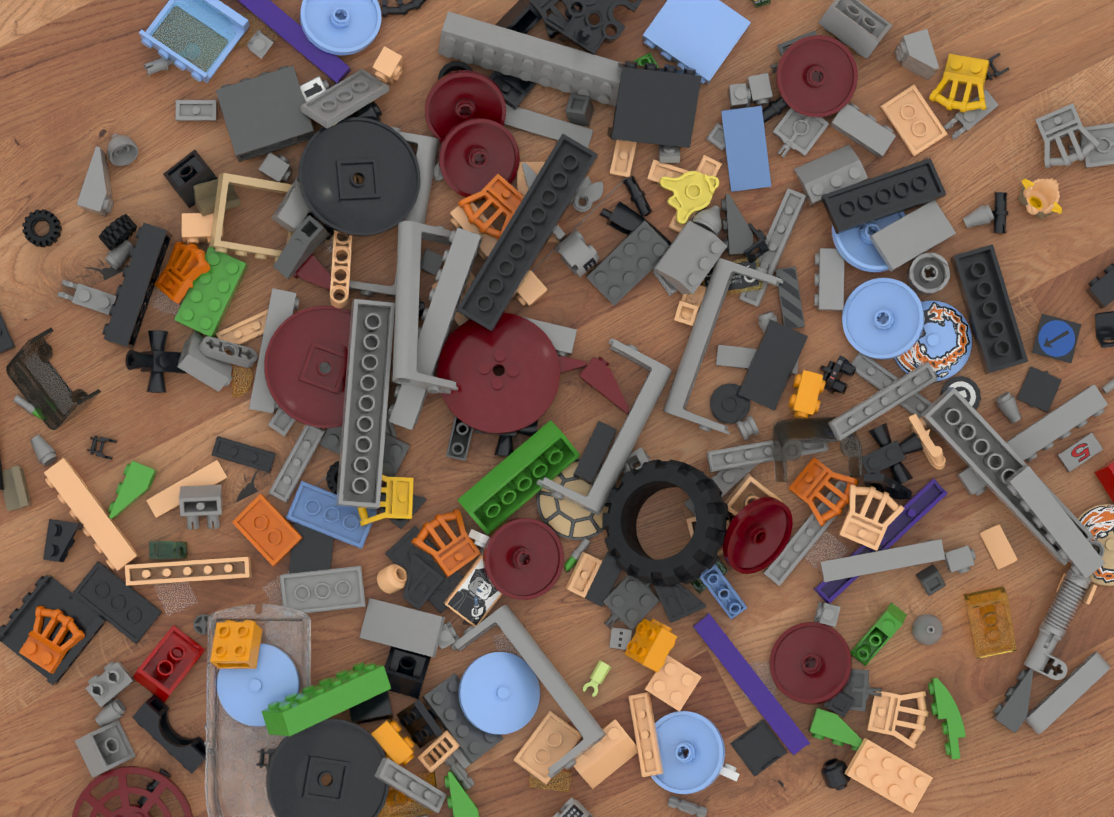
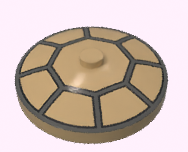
M576 459L552 481L586 497L601 466L592 484L573 476L580 462V459ZM544 488L537 492V508L540 517L558 536L569 540H584L604 531L602 529L603 513H608L610 502L606 501L600 515H596L564 498L563 500L554 498L551 495L552 492Z

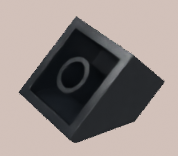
M193 150L163 174L189 208L195 205L193 186L218 179L196 150Z
M391 646L384 667L391 687L389 691L419 699L431 657Z

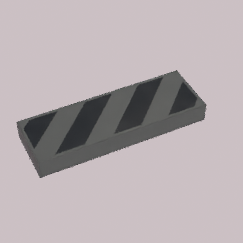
M796 267L776 269V277L784 281L783 284L779 283L778 285L783 325L791 329L803 328L805 324Z

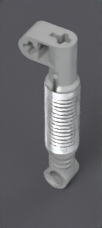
M1092 539L1089 543L1097 545V553L1102 558L1105 552L1103 544L1096 539ZM1071 569L1068 570L1065 576L1067 579H1063L1065 582H1061L1063 585H1060L1061 588L1058 589L1060 592H1057L1058 595H1055L1056 598H1053V605H1050L1051 608H1048L1049 611L1045 615L1046 618H1043L1045 621H1042L1039 627L1040 633L1024 662V665L1054 680L1063 679L1067 675L1068 670L1066 664L1060 658L1052 655L1058 641H1061L1064 634H1066L1064 629H1068L1066 625L1069 626L1068 622H1071L1069 619H1073L1071 615L1075 616L1073 612L1076 613L1074 609H1078L1076 605L1080 606L1078 602L1081 603L1079 599H1083L1081 596H1084V594L1082 593H1086L1081 587L1088 590V586H1090L1089 584L1092 581L1091 575L1087 578L1077 577ZM1049 658H1052L1050 663L1056 667L1058 665L1060 671L1055 672L1049 666L1046 672L1043 670Z

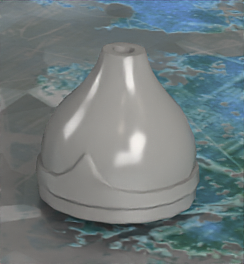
M115 133L111 136L107 146L108 158L116 166L128 165L137 158L138 147L131 138Z
M714 205L709 209L702 210L693 217L691 222L714 233L718 237L722 227L721 209Z
M923 614L918 616L913 622L912 634L919 643L932 645L941 638L943 625L936 616Z

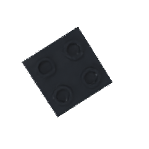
M420 699L397 714L401 725L407 729L412 741L419 748L443 733L435 722L437 719L430 709L427 710Z

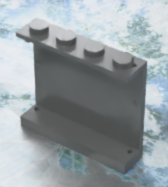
M282 66L277 71L271 73L264 72L258 77L252 79L245 78L239 83L223 85L221 89L216 90L234 152L239 162L310 140L315 134L310 117L301 112L300 106L305 101L294 66Z

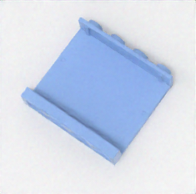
M667 0L643 34L642 39L644 40L643 43L650 49L656 48L661 52L660 55L668 61L672 59L676 62L680 70L684 71V68L696 69V72L702 76L701 84L705 82L708 85L743 33L747 31L751 22L720 0Z

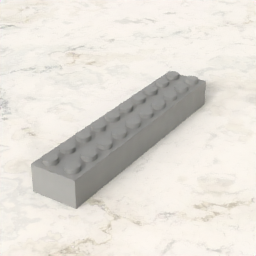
M448 11L441 30L438 54L463 61L467 64H474L484 69L501 72L504 75L518 77L524 81L538 83L544 87L555 88L565 93L588 96L590 99L602 104L616 107L622 70L618 67V63L621 62Z
M457 228L456 231L453 230L449 242L452 244L450 250H445L442 259L445 262L443 270H438L435 281H438L436 289L432 288L428 300L431 301L429 308L424 309L421 318L424 320L423 326L418 327V373L434 377L440 353L446 343L457 312L456 309L460 304L483 239L481 235L461 228ZM398 385L394 397L397 398L396 402L390 405L387 414L390 417L389 422L410 430L415 429L428 394L427 390L407 385Z
M360 299L352 301L336 506L367 509L380 508L395 303Z
M949 387L920 416L1060 564L1066 565L1069 562L1068 559L1066 561L1063 560L1057 552L1059 550L1055 543L1052 545L1045 537L1047 533L1043 527L1038 528L1033 522L1034 516L1030 511L1026 512L1019 504L1021 499L1017 495L1013 496L1007 489L1009 484L1006 482V479L1027 464L954 387ZM1045 485L1088 542H1090L1094 536Z

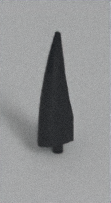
M620 201L613 212L603 208L600 213L601 216L608 219L607 225L626 235H629L645 220L669 246L672 244L649 221Z

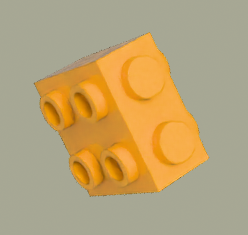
M803 370L795 376L793 387L796 388L795 394L790 395L788 407H791L790 412L795 413L794 417L806 420V418L818 412L820 400H817L818 395L823 393L825 381L822 380L823 375Z
M643 618L636 628L634 637L628 643L624 654L658 673L665 664V659L669 651L674 647L678 636L672 634V628L653 618L651 622Z
M225 620V622H217L210 662L218 669H256L262 629L252 620H244L243 622Z
M388 719L371 735L386 751V758L398 765L400 763L406 765L414 757L412 753L415 751L413 748L415 743L408 735L406 737L400 732L402 728L395 720L391 722Z

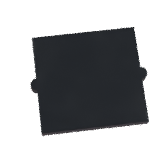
M1030 367L1017 400L1029 404L1031 408L1036 407L1048 412L1061 379L1048 374V371L1043 372Z

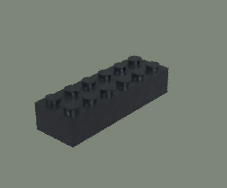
M143 223L142 227L139 226L136 238L138 240L136 246H132L130 250V264L124 268L122 277L125 278L123 284L119 285L116 291L118 299L116 304L111 306L109 312L111 319L109 324H105L102 335H105L104 340L131 350L135 346L155 287L154 284L159 276L172 235L167 230Z
M993 244L952 256L950 259L985 375L1028 362Z

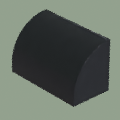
M519 0L495 25L527 34L542 16L531 3Z
M388 690L349 708L351 722L356 725L394 718Z

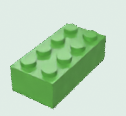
M209 247L205 254V260L209 263L210 270L207 273H202L193 281V288L189 287L174 320L199 333L215 338V333H217L249 266L234 257L217 252L214 248Z

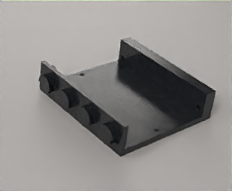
M625 61V64L618 63V67L622 70L613 127H608L607 135L613 140L690 148L702 76L693 68H684L683 71L676 70L677 67L665 65L664 68H657L656 64L645 63V66L637 65V62Z
M46 575L45 577L41 576L35 583L36 589L32 593L28 592L22 600L24 604L20 609L16 608L11 613L9 623L7 625L3 624L0 627V641L47 678V682L51 685H56L103 627L106 620L51 575ZM38 605L44 606L46 609L61 610L63 615L72 617L78 629L82 630L85 634V637L67 651L54 674L49 673L19 653L29 637L28 634L33 630L36 618L35 610ZM44 617L41 634L51 620V617ZM61 622L57 624L49 640H54L62 627ZM70 630L61 642L60 647L72 638L73 635Z

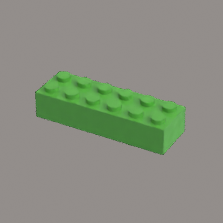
M550 420L457 501L488 535L543 488L536 484L539 479L542 480L546 477L553 480L581 455L562 431Z
M364 662L357 663L349 671L337 672L334 678L322 679L318 685L307 686L299 694L287 695L285 697L286 700L282 702L276 701L268 704V708L261 711L268 733L271 735L292 736L391 689L384 665H375V663L364 664Z

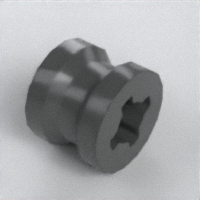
M202 614L195 618L193 626L197 633L206 635L214 630L216 623L212 616Z

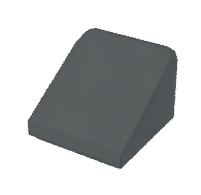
M930 565L916 574L928 596L946 586L934 565Z

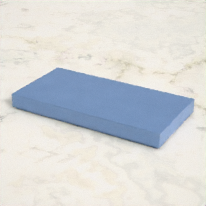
M762 106L721 111L731 192L771 187Z
M301 481L286 519L362 549L373 522L361 526L359 522L361 518L357 508L336 506V494ZM366 508L369 518L376 516V510Z

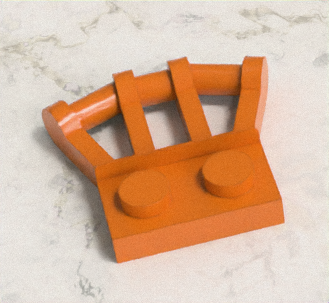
M497 174L482 191L458 202L460 208H463L471 225L474 224L478 227L481 234L497 238L498 241L524 196L502 176ZM485 198L487 201L474 213L470 203ZM490 205H493L497 211L484 223L479 217ZM501 214L506 217L501 231L490 227Z
M176 242L168 264L154 285L172 301L179 304L189 287L193 288V281L202 273H207L210 270V265L205 260V252L198 249L194 243Z
M813 457L788 489L810 506L822 527L826 524V521L837 515L840 516L846 504L849 505V486H857L859 480L834 473ZM831 479L847 483L845 492L842 493L830 483ZM825 487L840 498L836 504H833L820 494ZM817 498L831 510L820 515L813 501Z
M459 508L454 509L450 513L434 516V520L424 523L418 536L411 541L414 546L433 557V560L436 561L447 578L481 554L465 531ZM447 521H456L460 535L458 538L446 523ZM438 526H441L451 540V543L446 546L434 530ZM428 534L440 550L438 552L423 543Z
M38 605L35 610L36 618L33 630L28 634L29 637L19 653L49 673L54 674L67 651L85 637V634L82 630L78 629L74 619L63 615L61 610L46 609L44 606ZM44 617H51V620L41 634ZM59 622H61L62 627L55 636L54 640H49V637L51 636L55 627ZM70 630L73 635L72 638L60 647L61 642Z

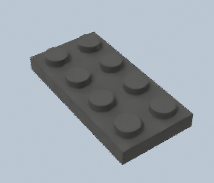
M643 220L586 275V278L615 306L657 265L669 248V245Z
M342 426L328 428L320 443L321 446L339 455ZM385 432L382 475L395 477L411 445Z
M454 673L424 695L422 699L443 728L459 743L460 751L471 764L502 741L503 738L500 734H490L481 731L468 721L459 702L460 679Z

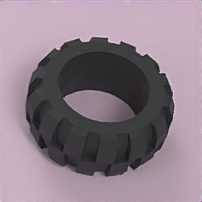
M657 459L644 462L641 468L637 470L632 468L621 477V485L617 489L612 488L606 500L610 502L608 513H603L602 529L607 532V538H605L604 542L609 554L616 558L617 565L628 575L639 579V581L662 587H675L679 583L688 584L700 578V573L705 569L710 570L720 558L717 554L721 546L724 545V537L727 531L726 521L730 519L728 505L723 502L721 498L722 491L714 480L708 478L703 471L685 462L672 459L669 461ZM671 487L682 488L691 498L695 507L696 526L693 536L686 547L676 555L665 559H652L643 550L637 537L636 522L639 511L645 501L654 493Z

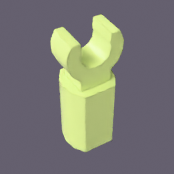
M599 660L589 677L591 681L583 686V691L585 692L587 687L592 686L594 688L592 696L595 697L598 693L597 686L599 684L602 685L611 666Z

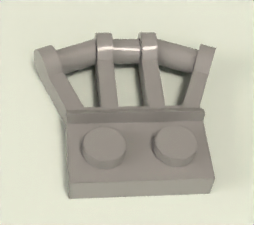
M1073 103L1035 119L1045 142V168L1063 165L1068 167L1074 161L1084 160V157L1094 148H1098L1101 145L1083 127ZM1077 131L1089 140V143L1082 149H1080L1074 134ZM1068 135L1076 151L1070 155H1067L1061 138ZM1056 141L1062 157L1051 158V142Z

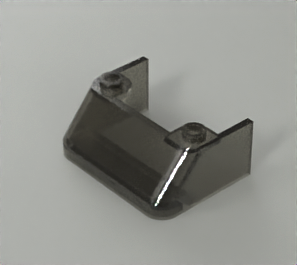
M51 327L28 340L8 363L6 371L23 396L33 405L46 426L51 430H56L87 408L101 391L97 389L89 395L82 389L71 391L49 362L52 358V347L46 342V339L54 331Z
M836 417L778 420L774 423L772 438L775 482H788L787 461H795L800 458L802 444L838 442L828 422ZM855 431L840 440V447L842 453L849 459V476L863 477L862 447Z

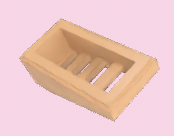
M445 731L417 758L432 773L460 745L448 731ZM445 738L453 745L452 748L445 743ZM440 743L448 751L447 753L440 748ZM435 748L442 755L441 758L435 753ZM430 753L437 760L436 763L430 758Z

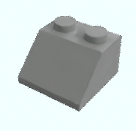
M119 720L75 740L92 778L136 757Z

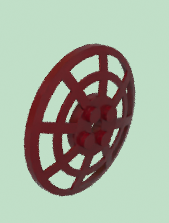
M123 766L111 769L91 781L79 796L72 817H78L84 800L93 807L90 817H96L98 812L104 817H153L149 810L154 803L160 808L164 817H172L168 807L159 798L166 787L179 801L185 815L183 817H193L184 793L168 777L146 767ZM127 774L144 775L155 779L159 784L153 792L139 787H128ZM118 775L119 788L108 792L99 801L90 794V791L99 783ZM129 793L139 794L148 799L142 807L130 804ZM120 795L121 807L117 808L114 812L104 806V803L109 799Z

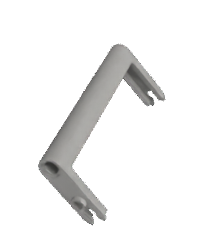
M391 127L408 144L418 146L416 158L420 169V190L416 203L405 218V221L425 224L439 139L401 132L400 128ZM396 276L393 286L350 280L349 289L360 291V295L372 297V293L395 297Z
M402 221L398 224L392 381L402 385L426 389L429 393L451 394V390L458 391L456 382L417 372L421 239L451 245L452 243L449 242L452 231L446 230L443 226L434 227L414 221Z
M722 258L716 261L663 412L700 424L699 429L708 432L714 429L729 435L730 432L727 431V426L686 411V406L733 275L740 274L774 286H778L779 283L783 284L784 281L782 279L767 274L768 270L756 267L754 270Z
M612 338L608 342L611 345L610 350L643 367L649 373L590 491H588L585 497L546 477L542 480L539 479L536 483L552 492L551 495L559 500L564 498L596 515H600L612 488H614L672 373V370L667 366L638 352L639 349L631 344L625 345Z
M506 604L476 627L471 626L463 632L464 636L457 640L451 648L454 651L457 649L461 652L496 625L505 633L583 737V740L548 768L550 772L548 776L552 778L564 768L568 770L577 763L575 760L603 739L606 733Z

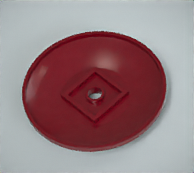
M314 306L301 310L290 316L277 328L267 346L264 359V374L268 390L276 404L288 416L304 425L316 428H336L342 426L351 311L347 309L335 308L334 306ZM323 362L330 365V372L327 374L319 370V365Z
M504 313L493 333L472 320H468L459 326L450 335L442 348L438 361L437 377L456 382L458 391L451 390V394L441 393L447 407L460 421L482 432L504 434L524 429L545 414L553 403L558 391L560 364L551 340L537 325L521 316ZM502 366L505 370L504 374L501 376L494 375V367Z

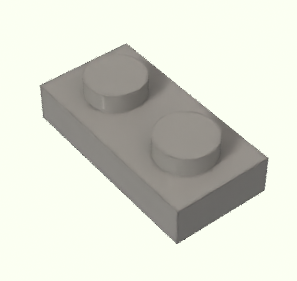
M176 100V121H217V100Z

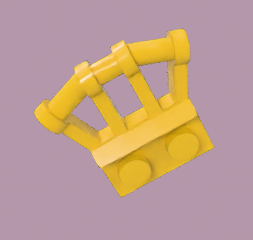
M949 54L943 79L937 88L932 91L929 99L933 102L937 101L945 106L947 110L958 109L963 113L976 109L987 110L984 83L989 60ZM949 82H953L950 96L947 99L941 93ZM959 84L966 85L962 102L955 101ZM977 86L979 101L969 102L972 88Z
M382 475V481L386 482V487H381V493H386V502H380V507H385V512L369 518L366 508H357L361 521H359L361 526L384 518L412 519L414 478L387 477Z

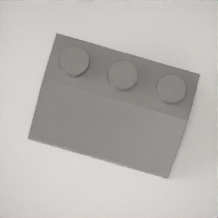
M835 0L818 22L826 31L834 34L842 43L847 44L858 55L866 59L893 26L860 0Z
M925 29L902 37L896 47L897 50L894 51L897 62H901L902 67L926 80L931 79L939 69L928 30Z
M850 145L794 169L810 206L821 202V197L824 194L868 179L860 159Z
M687 221L654 269L680 293L694 294L727 245L714 233L691 221Z

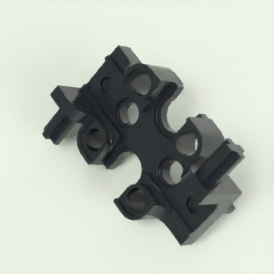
M569 0L565 8V15L570 20L567 24L550 13L545 24L561 33L558 39L561 42L565 43L568 40L585 52L595 55L602 42L607 44L614 43L626 27L614 18V8L625 6L627 9L635 12L642 0H636V2H629L628 0ZM571 6H578L581 13L576 14L572 12ZM589 15H597L599 23L596 25L589 23ZM605 28H612L615 35L609 36L606 34Z

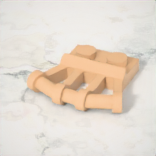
M916 414L908 418V425L911 431L917 435L929 463L935 469L942 470L946 462L942 448L935 446L930 439V429H926L927 425L923 418H918Z
M850 485L849 511L846 514L839 535L877 551L888 525L905 508L901 504L898 505L889 496V493L877 491L876 487H856L855 485ZM856 495H866L858 514L855 512ZM872 498L880 500L873 518L870 519L865 517ZM885 504H887L893 512L881 524L878 520Z
M874 691L882 693V696H873L867 730L893 735L914 749L916 741L926 729L924 723L925 718L929 714L925 702L926 691L903 695ZM917 698L918 709L900 706V701ZM898 711L918 715L916 724L897 720ZM896 725L914 729L909 739L895 731Z

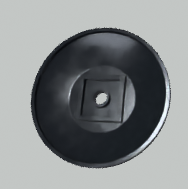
M344 118L328 129L325 127L321 128L308 141L299 162V188L309 210L327 227L350 236H374L396 227L412 210L420 190L419 164L408 142L390 126L369 118ZM360 175L363 178V183L356 184L353 181V176Z
M328 718L292 736H286L275 749L267 770L266 790L273 813L276 817H378L389 791V785L375 777L382 758H386L384 751L368 731L355 723L336 718ZM325 774H330L331 782L328 785H322L321 778Z

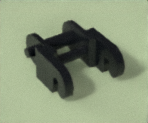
M1000 53L987 59L989 60V65L995 73L991 75L989 71H987V78L985 80L989 79L991 81L993 80V76L997 78L1000 75L1007 72L1008 70H1010L1009 67H1007L1006 69L1000 72L997 71L992 62L996 57H999L1001 55Z
M98 436L91 437L90 439L93 440L91 450L88 449L87 451H90L91 455L97 453L96 456L112 460L113 457L103 455L102 450L106 441L117 443V440L105 437L97 439ZM97 441L101 442L99 451H95Z
M261 748V750H258L260 760L256 765L260 766V768L266 766V769H268L275 749L268 748V751H264V748ZM264 754H269L268 764L264 763Z

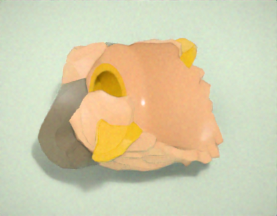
M1050 178L1037 179L1033 182L1027 179L1021 181L1024 187L1021 189L1022 192L1018 197V201L1026 207L1028 213L1037 216L1041 220L1053 214V212L1062 213V208L1058 205L1060 195L1057 180Z

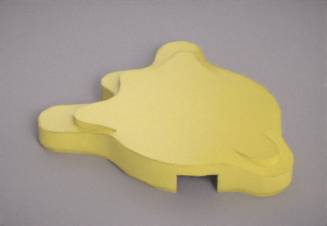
M689 171L677 178L664 176L660 178L659 184L662 188L672 191L673 195L668 198L667 203L676 209V221L679 224H684L693 212L700 211L710 204L714 191L719 186V180L716 176Z

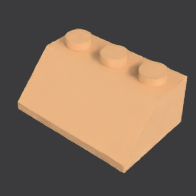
M615 718L602 728L606 736L575 760L577 762L574 765L575 769L592 789L638 753L637 745Z

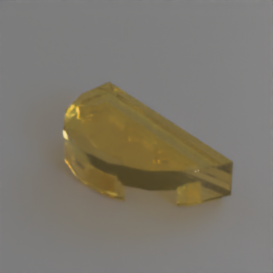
M232 364V398L241 397L251 388L253 373L251 368Z

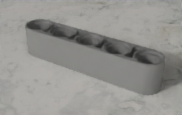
M1097 651L1091 654L1028 713L1025 719L1026 723L1038 735L1042 733L1096 683L1111 666Z

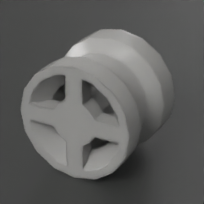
M752 416L747 417L743 422H736L744 441L749 439L751 435L759 434Z

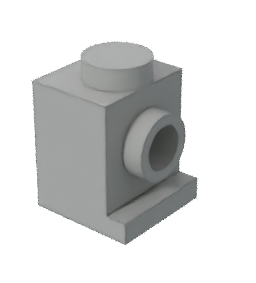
M258 29L246 46L262 59L275 41Z
M746 83L729 85L730 109L750 107L751 94L748 86L746 87Z
M642 447L632 452L622 470L623 473L626 474L632 468L637 470L642 467L644 462L651 461L647 452Z
M818 602L814 622L836 627L841 607Z
M451 622L443 625L438 644L441 650L460 639Z

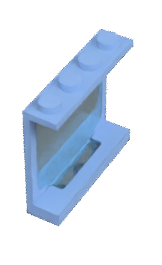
M169 0L146 32L141 29L139 34L142 39L141 42L150 49L152 47L155 48L161 57L166 60L170 58L175 62L176 67L182 71L186 69L191 72V76L199 82L202 80L208 83L250 26L248 19L219 0Z

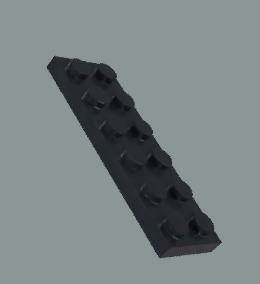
M929 158L824 194L821 200L836 234L943 198L946 192L932 160Z

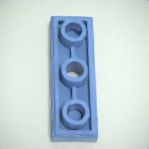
M716 564L710 570L705 569L700 573V579L730 619H733L747 609L743 600Z

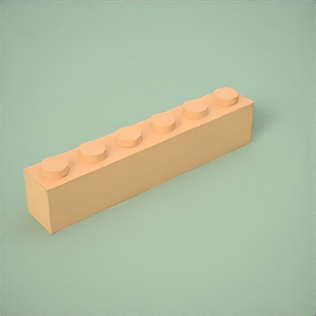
M473 202L470 203V206L475 213L478 210V208L475 206ZM457 206L450 212L452 217L450 219L451 223L456 228L461 227V229L483 236L478 254L483 260L488 258L497 243V238L481 234L478 227L468 222L469 219L463 208ZM483 214L479 217L484 223L487 221ZM530 270L519 288L516 298L523 306L527 304L530 307L545 295L548 289Z
M66 458L61 459L44 472L47 476L45 478L47 484L51 488H56L59 492L57 495L59 500L64 505L68 504L71 508L69 513L75 521L80 520L83 524V532L87 537L92 536L95 540L93 545L100 554L104 552L108 558L106 562L112 570L116 568L117 571H121L125 568V565H129L139 557V554L115 522L109 518V514Z
M251 557L125 565L126 586L252 577Z

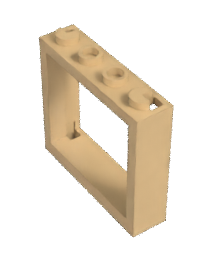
M228 173L220 174L209 247L215 248V251L220 253H227V250L235 251V255L247 256V253L254 254L256 259L267 260V257L275 258L274 261L276 262L282 253L281 250L221 241L228 185L287 194L292 184ZM288 231L286 244L294 232Z

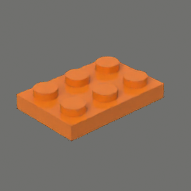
M259 494L232 521L236 528L272 566H276L303 539V536L263 494Z

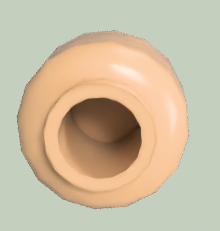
M391 564L378 572L377 583L385 593L392 594L406 586L407 573L401 566Z

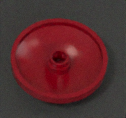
M813 35L795 41L782 54L776 70L777 88L784 102L795 112L809 117H825L841 110L852 98L858 82V70L853 55L841 42L828 36Z
M470 70L449 73L440 78L427 95L425 102L426 123L431 133L441 143L454 126L468 119L487 118L504 125L506 103L503 93L492 79L482 73Z
M472 118L457 124L447 133L440 146L438 162L441 175L448 186L459 195L467 198L482 191L497 174L511 184L519 168L520 154L515 138L503 125L487 118Z
M763 497L752 501L740 510L730 523L724 537L723 555L727 564L742 574L756 573L772 564L783 552L791 536L793 518L790 509L776 498Z
M515 518L501 524L490 535L483 553L484 571L491 585L501 594L517 600L534 599L548 592L559 579L564 563L562 544L556 533L545 523L532 518Z
M818 622L800 623L787 629L775 642L770 655V672L774 683L785 696L802 704H820L831 700L844 689L852 671V655L845 639L832 627Z

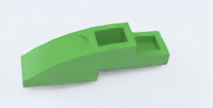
M933 677L931 682L928 683L929 694L933 695L934 703H931L932 715L936 716V719H944L945 721L942 723L943 735L947 736V743H944L945 754L949 755V758L952 760L960 759L958 738L966 737L963 721L949 691L938 678Z

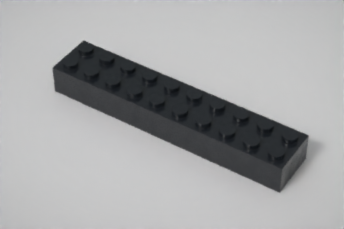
M562 133L457 307V312L493 333L597 161V153Z

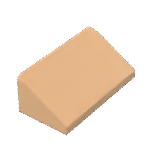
M996 524L979 533L997 570L1018 561L1000 524Z

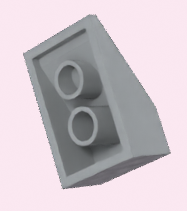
M96 146L77 205L83 210L106 217L107 213H111L114 202L112 201L107 156L100 147Z

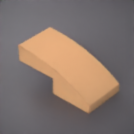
M699 285L694 294H683L676 311L675 321L691 326L694 325L707 287Z

